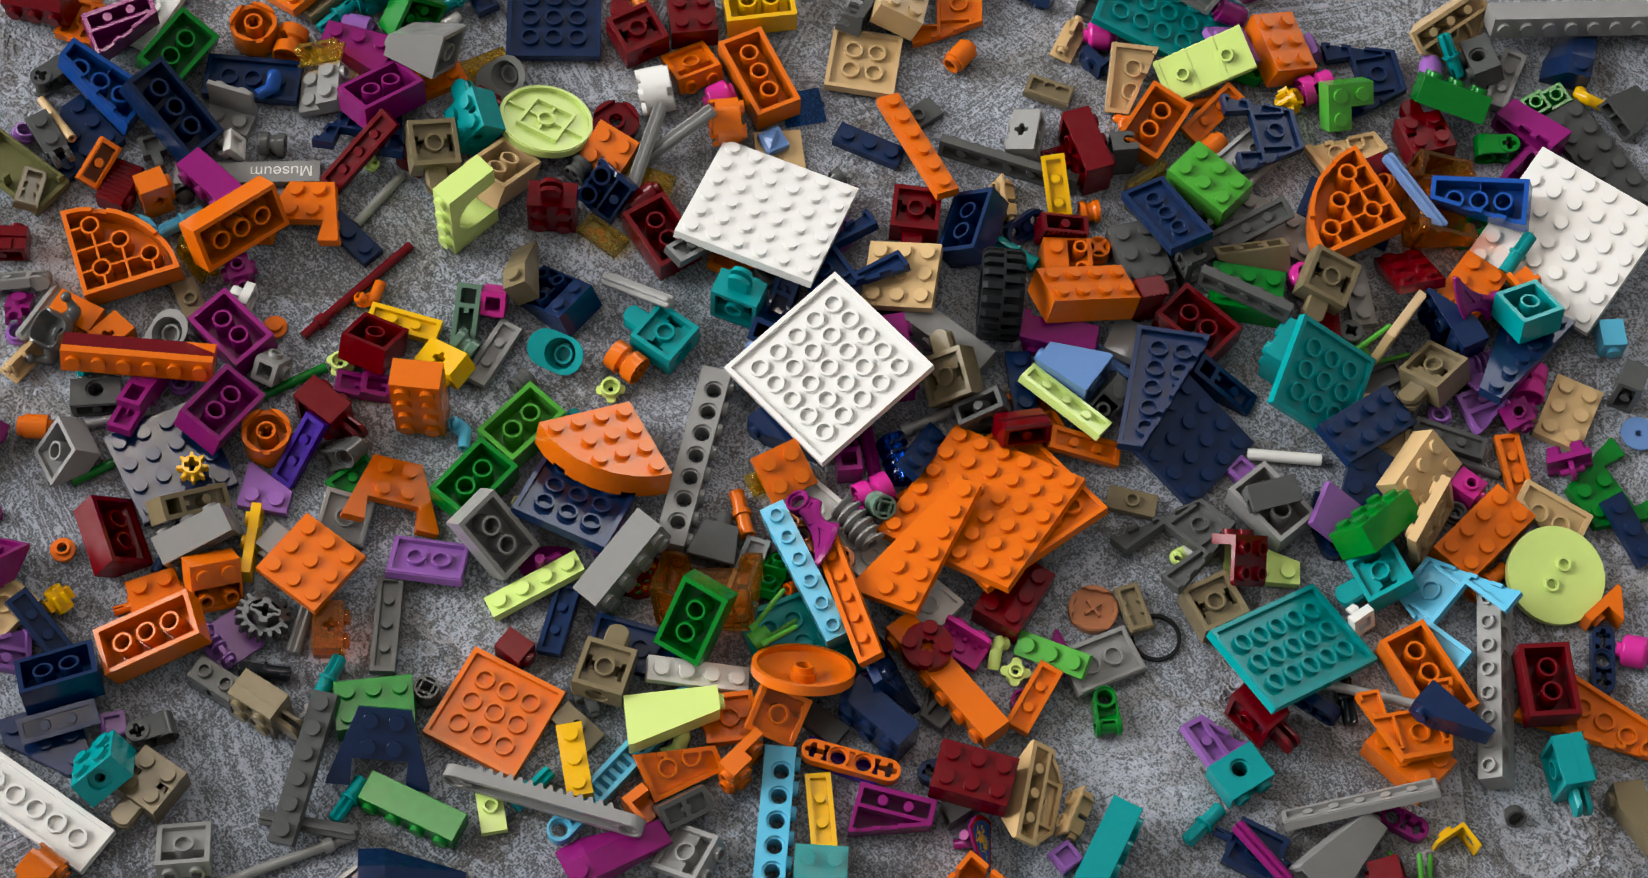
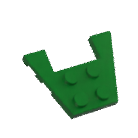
M1612 437L1592 457L1593 466L1587 467L1585 472L1579 473L1577 475L1578 481L1571 482L1564 491L1572 504L1593 515L1589 524L1592 531L1612 528L1599 503L1623 491L1606 469L1608 466L1623 459L1625 455ZM1625 494L1640 522H1647L1648 500L1638 506H1634Z

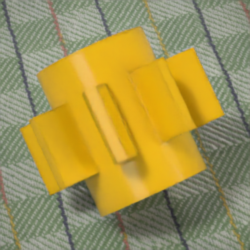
M1285 86L1277 91L1278 94L1274 100L1275 105L1293 109L1295 114L1301 112L1299 108L1302 107L1301 104L1304 103V99L1297 88L1289 89Z
M192 451L189 456H180L182 465L176 466V470L178 473H182L181 481L189 480L192 485H195V482L200 479L205 481L203 472L209 471L208 464H203L205 461L204 455L197 457ZM191 466H196L194 471H189Z
M56 583L43 593L46 599L41 603L51 614L56 612L58 615H62L74 606L71 599L76 595L70 586L64 585L62 587L60 583Z

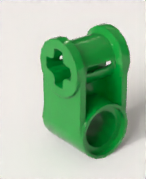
M1482 133L1473 137L1474 161L1478 164H1509L1520 148V140L1514 134Z
M1099 686L1091 700L1094 735L1096 738H1100L1101 735L1115 733L1117 736H1121L1123 725L1116 692L1110 686ZM1105 697L1110 703L1102 704L1097 698Z

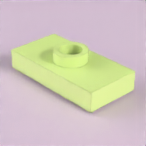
M475 793L482 837L508 832L503 801Z

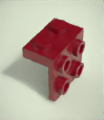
M1222 529V534L1212 533L1211 543L1232 545L1230 584L1232 586L1262 587L1265 585L1268 536L1254 535V530Z

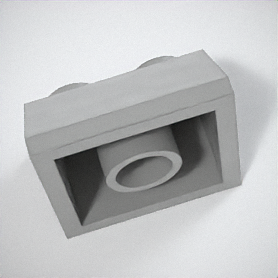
M61 415L57 416L34 450L50 485L53 487L89 472L101 455L84 419Z

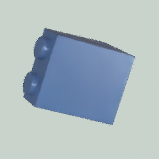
M1049 342L1045 349L1041 347L1034 357L1037 366L1086 403L1098 387L1108 378L1113 355L1109 352L1056 342Z

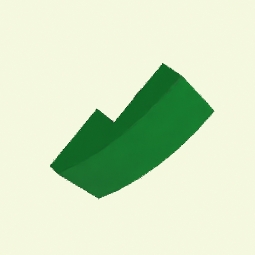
M1558 82L1544 91L1538 89L1519 101L1539 113L1547 115L1571 102L1572 98L1561 82Z
M772 552L763 563L762 574L756 583L752 585V595L772 600L783 585L787 583L790 574L779 553Z

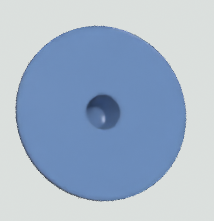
M1632 417L1622 424L1620 435L1627 446L1635 450L1648 449L1647 419Z

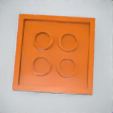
M306 513L255 568L260 575L316 615L366 561V556L317 519Z

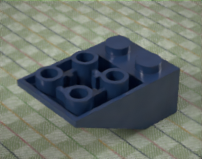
M543 265L539 269V298L520 306L549 328L572 337L603 305L591 284Z
M1428 288L1425 292L1426 298L1417 311V316L1420 323L1425 325L1429 331L1431 340L1467 358L1473 355L1478 356L1479 353L1483 352L1489 339L1478 318L1470 314L1466 319H1463L1457 304L1435 290Z

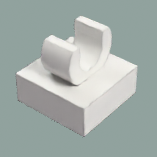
M232 128L223 132V139L218 141V144L223 147V150L219 151L218 155L223 159L231 157L237 162L245 160L246 139Z
M247 281L244 288L233 285L230 291L250 312L252 311L259 297L255 283Z
M1353 603L1345 609L1350 614L1346 617L1348 624L1358 636H1361L1375 626L1374 609L1368 604L1359 608Z

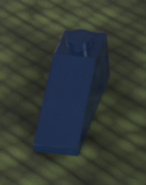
M1203 352L1190 373V376L1216 403L1244 417L1248 416L1258 396L1205 352Z
M762 407L747 417L748 434L754 440H759L764 446L774 448L793 439ZM800 445L807 461L817 463V461Z
M1432 680L1419 694L1408 710L1416 721L1423 723L1428 728L1485 745L1496 731L1435 680Z

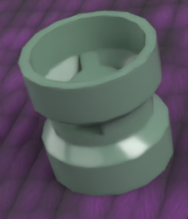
M462 328L453 337L449 345L467 353L470 359H472L482 343L477 339L470 340L468 332Z
M881 491L870 492L864 502L867 512L881 520L891 518L896 512V501L893 497Z

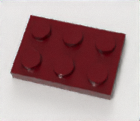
M1410 249L1405 253L1399 254L1386 253L1381 257L1374 258V267L1399 295L1418 292L1419 289L1425 291L1428 288L1446 287V278L1420 250Z

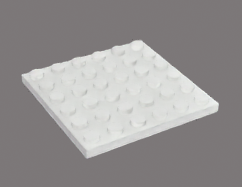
M723 142L676 226L673 237L681 238L685 242H690L698 247L811 288L858 194L859 188L736 142Z
M1542 147L1520 178L1530 179L1533 188L1528 232L1535 235L1536 241L1525 255L1526 260L1520 262L1513 275L1525 266L1534 275L1539 274L1542 286L1565 308L1564 316L1576 321L1574 329L1588 336L1648 250V206ZM1488 223L1470 248V251L1499 268L1510 253V247L1513 248L1523 233ZM1506 283L1504 288L1508 289L1511 287Z
M836 272L831 274L724 367L726 372L795 438L822 467L935 370L934 365Z

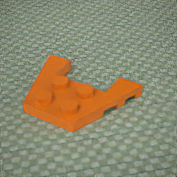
M937 0V24L922 25L912 39L913 48L983 26L982 0Z
M290 181L279 196L289 220V225H321L317 238L319 245L341 246V238L339 236L340 222L338 220V188L335 182ZM277 232L256 245H273Z
M374 454L344 506L340 518L362 523L365 518L367 501L416 512L414 535L436 540L439 530L423 465Z
M1452 676L1433 679L1452 694ZM1379 689L1356 693L1355 701L1401 763L1451 755L1453 752V735L1428 728L1423 723L1416 721L1408 710L1387 713Z

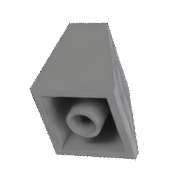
M410 23L388 34L384 42L386 46L384 56L430 79H434L456 66L467 25L463 23Z

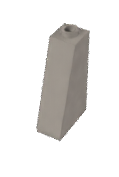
M1375 813L1351 817L1294 862L1288 870L1296 878H1355L1387 830V827Z

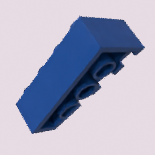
M73 37L59 55L58 68L125 137L140 119V116L118 91L133 76Z
M1432 175L1430 200L1438 209L1522 233L1529 231L1533 189L1530 179Z

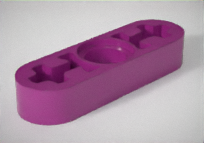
M1402 807L1382 810L1380 814L1381 822L1387 827L1388 831L1411 843H1421L1429 832V825L1423 818ZM1390 811L1395 812L1399 816V822L1395 824L1388 822L1385 814ZM1407 819L1408 822L1406 823L1404 829L1400 828L1404 820ZM1415 825L1420 827L1417 835L1412 833Z

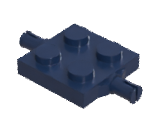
M1242 816L1241 820L1253 830L1288 869L1293 863L1285 860V850L1291 839ZM1218 826L1216 827L1212 836L1227 842L1220 864L1248 878L1273 877L1233 831L1230 833Z

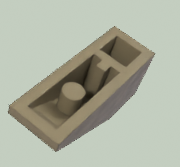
M1284 237L1213 247V252L1218 260L1227 263L1289 273L1291 269L1290 245Z
M537 241L515 248L503 270V289L517 306L539 298V254Z
M225 482L162 495L145 502L152 527L179 521L182 517L189 514L196 515L203 511L202 508L212 502L221 503L227 507L232 506Z
M1644 779L1613 782L1605 794L1606 805L1608 808H1611L1612 815L1648 858V794Z

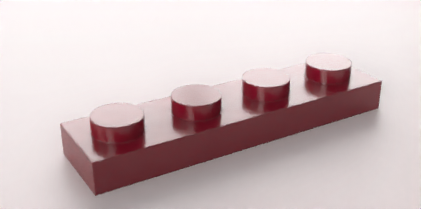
M381 108L319 179L322 182H335L339 196L401 125L386 109Z

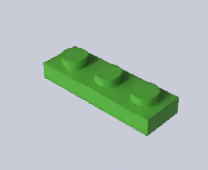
M1024 630L1021 631L1013 651L1014 655L1035 663L1043 660L1063 671V673L1084 681L1093 660L1092 655Z

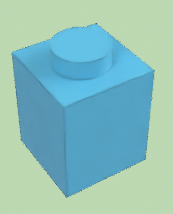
M1623 319L1598 320L1593 330L1598 357L1616 358L1622 356L1628 345Z

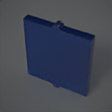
M819 88L797 91L801 98L800 114L784 120L785 127L791 128L826 122L823 108L825 103L821 100Z

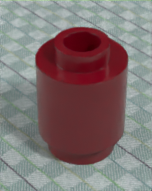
M648 180L635 191L628 202L631 207H634L664 190L657 181L652 183Z

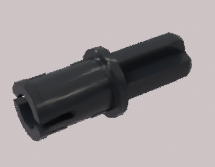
M245 661L239 663L238 676L247 668L265 680L290 682L291 676L280 675V672L291 674V666L270 665L267 661L264 664Z
M1350 676L1339 681L1342 683L1352 685V679ZM1337 692L1338 699L1336 702L1340 706L1343 725L1353 727L1358 723L1355 696Z

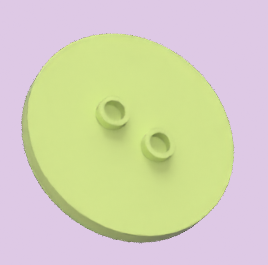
M529 85L510 92L503 99L499 107L506 128L502 135L517 149L536 157L554 159L576 154L583 149L593 131V117L583 101L572 93L554 86Z
M1544 526L1528 532L1513 545L1505 564V581L1508 588L1517 589L1522 592L1523 597L1516 605L1528 617L1545 625L1567 626L1579 622L1584 614L1602 599L1605 588V571L1596 549L1582 535L1564 527Z

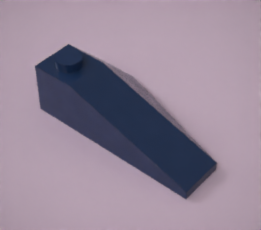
M1598 36L1559 37L1542 62L1538 82L1549 85L1561 82L1565 89L1573 91L1577 86L1587 88L1592 75Z
M387 848L358 849V878H466V872Z

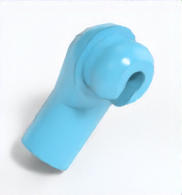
M452 416L447 420V426L459 438L457 449L465 452L471 444L472 429L463 419Z

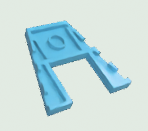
M1426 556L1412 573L1419 589L1399 601L1416 622L1424 619L1460 673L1475 654L1439 628L1437 624L1468 587L1506 615L1523 597V594L1517 589L1513 590L1493 580L1489 581L1479 577L1477 574L1465 572L1453 565Z

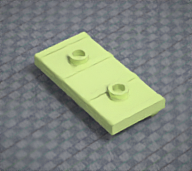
M1239 24L1152 62L1160 83L1185 100L1258 68Z

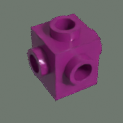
M243 252L224 264L225 268L220 269L224 283L229 282L231 289L233 285L244 288L247 281L256 284L254 275L258 274L254 259L249 261L247 252Z
M1525 396L1521 398L1514 397L1505 403L1506 406L1498 410L1499 416L1509 433L1522 432V434H1525L1534 429L1535 424L1538 423L1536 415L1539 414V411L1534 402H1528Z

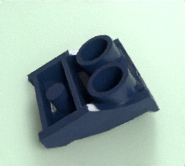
M602 156L598 160L596 168L591 171L589 178L579 188L578 194L579 200L592 213L611 226L638 186L614 168Z

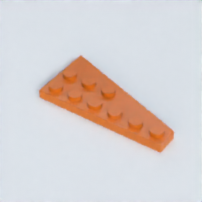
M958 477L856 578L863 598L918 616L983 491L982 486Z
M1576 674L1583 713L1577 723L1569 726L1535 727L1558 735L1582 731L1584 740H1587L1589 744L1648 761V720ZM1519 706L1514 714V721L1523 724Z

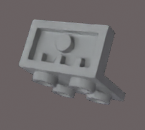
M208 79L206 86L211 103L208 111L224 130L232 128L248 141L258 120L253 93L244 87L237 88L227 85L223 81Z

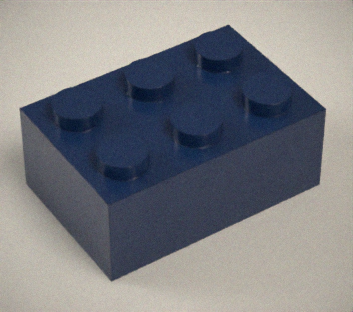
M994 187L963 191L953 197L938 242L944 248L942 260L950 268L981 265L983 250L987 247L996 246L1009 203Z
M92 639L14 661L19 694L27 716L106 694L100 663Z
M862 674L855 679L854 684L849 689L843 691L840 695L839 719L858 731L859 737L867 744L872 743L878 748V752L882 757L899 762L917 743L920 723Z

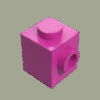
M486 283L481 291L479 315H486L494 319L505 317L509 309L510 296L503 289V285Z
M1462 466L1452 479L1453 500L1463 503L1469 511L1474 504H1477L1487 494L1484 490L1488 483Z

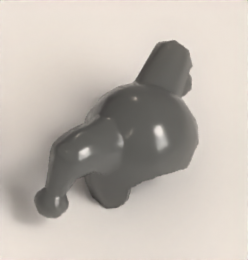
M69 292L61 294L62 301L67 303V311L61 313L45 307L34 318L29 329L28 338L31 342L43 348L44 354L41 356L27 354L25 356L26 363L53 366L58 361L65 332H74V325L81 315V308L74 302Z

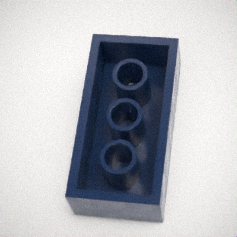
M162 55L127 80L118 91L177 162L197 147L204 150L225 131Z

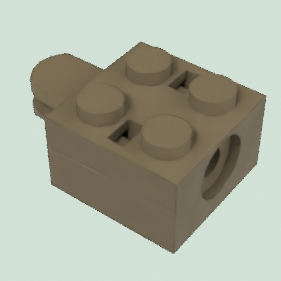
M455 117L407 120L403 130L410 177L424 176L426 189L432 195L433 188L446 179L448 174H452L460 168L462 163Z
M1321 244L1310 250L1292 291L1293 295L1305 300L1300 314H1307L1317 322H1321L1326 312L1336 315L1346 308L1362 265Z
M944 329L933 331L929 337L933 354L926 358L934 365L935 370L922 381L929 407L945 409L985 389L973 346L957 345L952 331Z
M1429 340L1398 368L1401 391L1398 392L1399 401L1408 411H1415L1425 401L1441 408L1471 380L1469 358Z
M1226 569L1187 586L1177 599V603L1201 643L1209 641L1206 635L1210 630L1251 612L1236 586L1230 584V576Z
M621 624L610 625L603 640L592 636L587 637L571 681L572 694L622 708L623 695H627L638 664V650L628 647L630 634L625 626Z
M246 668L227 692L230 706L234 712L233 715L243 723L248 721L253 724L255 730L263 736L269 734L276 739L283 732L292 739L297 740L303 721L294 715L289 694Z
M145 744L135 756L133 776L114 791L116 797L121 799L111 811L115 825L120 829L129 830L142 815L158 825L191 785L187 772Z

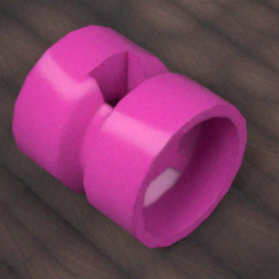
M1325 69L1313 73L1312 76L1305 75L1294 80V88L1301 92L1304 103L1301 104L1302 107L1305 108L1318 103V81L1334 80L1329 70Z
M1540 363L1512 392V398L1525 396L1528 402L1533 401L1535 406L1542 404L1545 399L1548 367Z
M884 471L870 476L868 482L861 480L850 486L854 502L861 501L862 503L858 510L865 508V498L872 491H881L896 500L893 484Z

